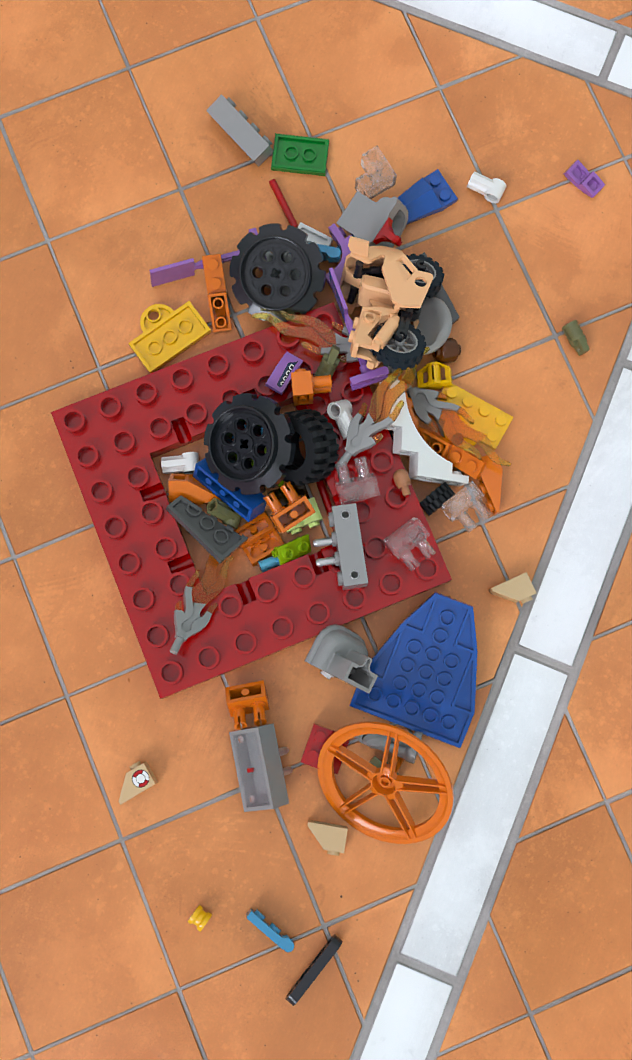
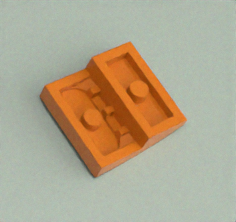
M266 513L234 530L242 536L243 534L248 538L241 547L253 567L259 564L258 561L271 557V551L275 547L284 544Z

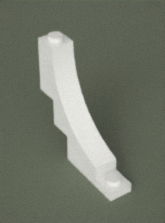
M387 377L380 382L377 423L383 421L388 416L393 420L394 423L387 427L386 430L394 431L393 453L410 456V479L439 484L446 482L448 485L458 487L469 484V476L462 475V472L452 471L453 463L437 454L417 431L406 402L405 381H400L396 377Z

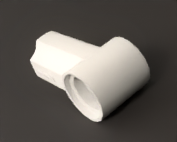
M475 171L467 185V188L484 195L487 201L494 204L500 201L507 187L506 183L501 179H490Z
M344 399L332 402L327 407V413L331 419L336 421L343 440L347 439L348 427L353 419L351 415L352 404Z
M186 452L179 456L161 457L163 474L182 472L184 474H194L195 465L199 462V453Z

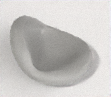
M426 297L421 306V313L418 319L419 325L417 329L421 331V335H424V342H426L424 355L431 354L444 345L452 329L451 313L445 302L436 297Z

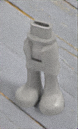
M416 731L413 735L422 740L423 733ZM364 734L354 737L359 739L360 743L373 749L382 750L383 752L385 750L387 740L385 735ZM395 738L391 739L389 748L391 753H393ZM399 741L397 756L414 764L418 752L409 745Z

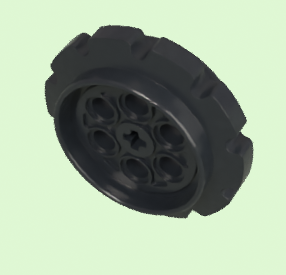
M279 223L267 224L259 227L258 235L249 232L237 245L240 254L232 256L229 271L230 277L236 279V283L232 285V290L241 305L245 303L249 305L248 313L263 321H267L271 316L275 323L289 322L295 319L297 312L305 315L318 302L315 293L317 291L322 292L326 282V271L320 269V264L324 262V258L315 242L308 244V234L301 229L288 225L287 229L283 230L282 225ZM268 251L273 253V259L270 262L265 259V254ZM286 252H290L292 255V259L288 263L284 261V254ZM259 267L263 270V275L260 278L255 275V271ZM295 269H298L301 274L298 280L292 277ZM276 270L281 271L279 277L274 276V274H276ZM266 285L271 286L272 291L270 295L264 293ZM286 285L290 288L288 296H284L282 293V289Z
M251 393L235 395L232 402L224 401L216 408L212 414L213 424H207L204 435V445L208 446V452L205 453L207 465L211 473L219 474L218 482L232 492L240 489L244 495L264 493L266 487L274 488L286 477L285 466L292 465L294 461L296 444L291 442V436L295 434L293 424L288 414H280L281 406L269 397L259 396L257 399V395Z

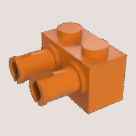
M297 369L291 372L294 406L313 404L314 394L332 392L331 374L313 377L311 371H306V369Z
M290 481L279 487L289 501L288 505L282 506L274 491L263 497L272 511L269 517L279 533L286 532L315 513L305 495H298Z
M264 680L225 687L226 703L230 716L234 717L235 729L241 730L240 723L242 724V729L247 727L245 714L250 713L254 715V724L256 726H260V719L262 720V726L267 723L265 711L270 710Z

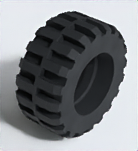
M303 409L284 413L288 414L294 427L295 434L291 436V442L296 444V451L292 465L285 466L287 475L283 481H290L292 485L302 486L324 480L334 470L335 462L339 456L337 454L339 444L336 441L338 437L333 431V425L328 423V419L316 410ZM300 436L302 437L306 448L305 459L303 458L299 448Z

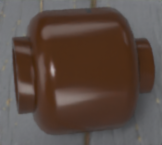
M448 338L444 345L432 353V356L440 363L455 362L461 354V346L454 338Z

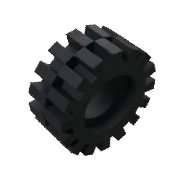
M444 482L420 502V506L430 516L452 498L455 493Z

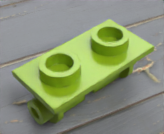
M309 534L275 547L271 551L272 556L279 558L280 565H283L311 552Z

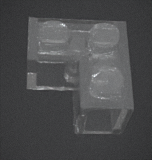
M378 145L363 153L361 156V166L366 173L356 178L355 189L369 199H372L395 186L397 174Z

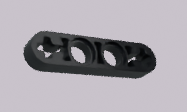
M335 934L328 940L288 992L285 999L293 1006L300 1000L340 948L343 941Z

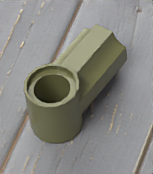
M213 498L208 502L206 507L208 514L222 520V523L225 525H229L234 529L238 528L242 517L219 499Z

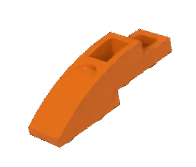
M221 253L202 256L213 332L232 330Z
M418 426L417 431L437 454L453 463V467L474 479H479L487 464L486 461L455 442Z

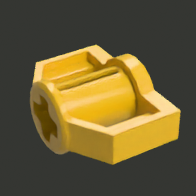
M440 362L427 363L417 372L418 388L436 390L443 386L453 385L450 366ZM441 367L445 369L446 380H441ZM428 370V382L424 383L423 373Z

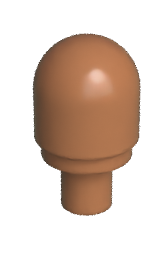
M404 469L396 470L393 475L396 487L402 490L403 496L410 495L408 486L411 485V480L408 472Z

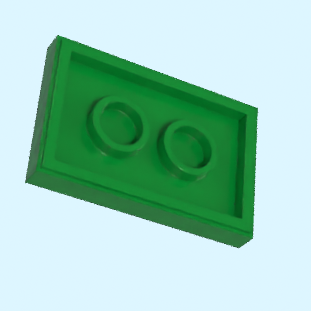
M275 133L271 170L325 176L329 139Z

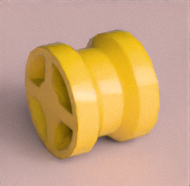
M199 905L187 922L194 924L197 930L201 931L212 914L205 912L203 907Z

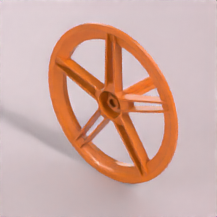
M366 721L352 723L338 729L324 743L317 765L319 768L318 778L320 786L332 808L353 828L380 841L395 844H411L431 838L445 826L452 812L454 802L452 782L442 761L422 740L396 726ZM364 734L387 736L380 768L372 765L342 746V744L355 736ZM395 738L392 759L387 764L391 739ZM399 741L412 747L427 761L436 779L397 775L404 762L403 758L397 756ZM335 757L370 781V783L347 799L341 793L335 780L333 766ZM369 789L372 791V793H370V794H368L367 796L363 797L362 799H360L359 801L355 802L354 804H352V805L349 804L350 802H352L354 799H356L357 797H359L360 795H362L363 793H365V792L368 791ZM399 791L440 794L439 804L435 813L428 820L415 825ZM377 795L384 796L401 827H391L377 823L362 815L356 808Z

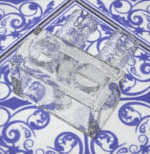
M366 456L360 457L361 462L359 458L354 459L358 476L354 478L350 477L347 461L335 464L339 481L335 482L341 505L380 495L376 476L369 472Z
M473 481L468 483L440 507L451 522L459 520L468 533L478 526L468 515L469 508H473L483 521L493 514L482 502L484 494Z
M415 517L383 540L391 553L397 559L401 558L409 571L414 570V566L418 567L420 565V562L417 561L410 551L417 546L425 559L430 558V554L434 555L436 553L426 539L430 536L429 532L421 521Z

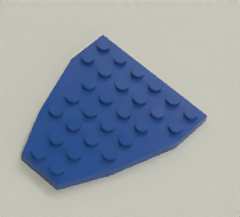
M437 592L431 595L398 626L373 656L370 671L378 675L370 694L356 688L350 706L461 748L475 713L478 651L473 606Z

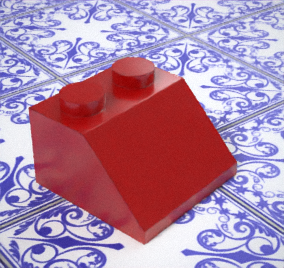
M314 723L301 758V763L319 769L317 765L320 751L324 743L335 731ZM349 740L344 742L342 746L347 748ZM336 757L333 764L334 774H338L342 763Z

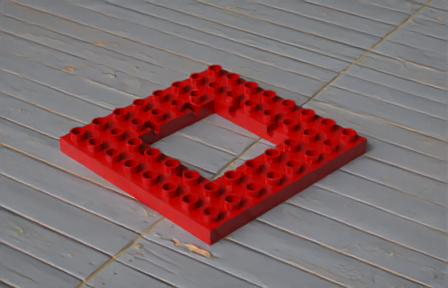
M334 302L309 311L305 315L296 316L292 321L278 323L51 412L160 699L316 637L327 626L334 624L343 626L452 580L412 484L408 486L411 494L403 496L402 490L398 489L393 479L394 472L398 469L405 470L399 454L393 453V440L389 431L384 429L373 435L372 438L376 445L358 453L355 457L352 456L344 468L337 464L346 452L344 449L347 439L343 440L336 421L329 417L327 413L328 405L332 402L346 399L352 404L351 415L353 418L359 413L363 416L362 424L369 413L375 424L377 423L378 405L370 386L368 385L354 391L351 389L350 377L361 374L359 361L347 363V354H338L337 356L340 362L331 379L332 392L314 394L313 404L297 405L294 408L295 411L311 409L320 412L321 415L328 419L327 422L333 425V431L337 434L338 438L336 441L339 444V450H337V454H339L338 460L335 462L334 470L324 480L335 506L356 503L362 543H365L363 552L368 578L366 587L343 590L342 585L338 586L337 572H340L339 566H335V564L321 567L316 566L317 559L334 557V552H337V548L330 545L314 554H307L250 577L247 581L233 584L206 595L178 521L166 510L170 502L153 458L203 439L207 424H213L214 422L213 412L224 401L232 402L235 395L251 393L256 394L257 399L259 396H266L276 401L281 407L292 404L291 383L285 392L280 395L265 386L266 382L286 351L303 360L302 366L299 369L311 371V375L315 377V372L320 366L323 357L321 355V348L332 347V345L336 346L335 333L347 338L346 335L342 334L344 325ZM188 586L192 587L193 604H206L200 612V617L206 611L212 613L208 624L201 631L187 638L182 643L177 655L170 652L176 639L174 637V611L182 610L184 612L183 594L184 588Z

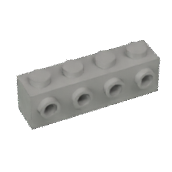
M221 94L206 111L259 167L274 152L270 146L272 142L265 135L263 137L260 136L258 133L260 129L253 122L249 124L246 121L248 117L242 110L238 112L235 109L237 105L230 97L226 99Z

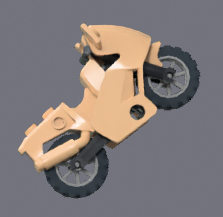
M350 236L348 247L351 253L345 259L340 289L348 308V314H352L355 307L362 306L360 317H355L352 328L356 330H351L348 342H351V357L367 360L366 366L369 369L378 367L381 362H383L384 366H391L392 369L396 370L397 368H401V370L414 368L415 364L418 365L426 348L425 337L417 329L421 306L426 297L432 298L441 289L444 279L443 268L439 267L437 261L434 262L432 258H426L422 254H419V256L416 254L408 256L399 249L387 246H369V241ZM335 301L336 309L340 311L338 303Z

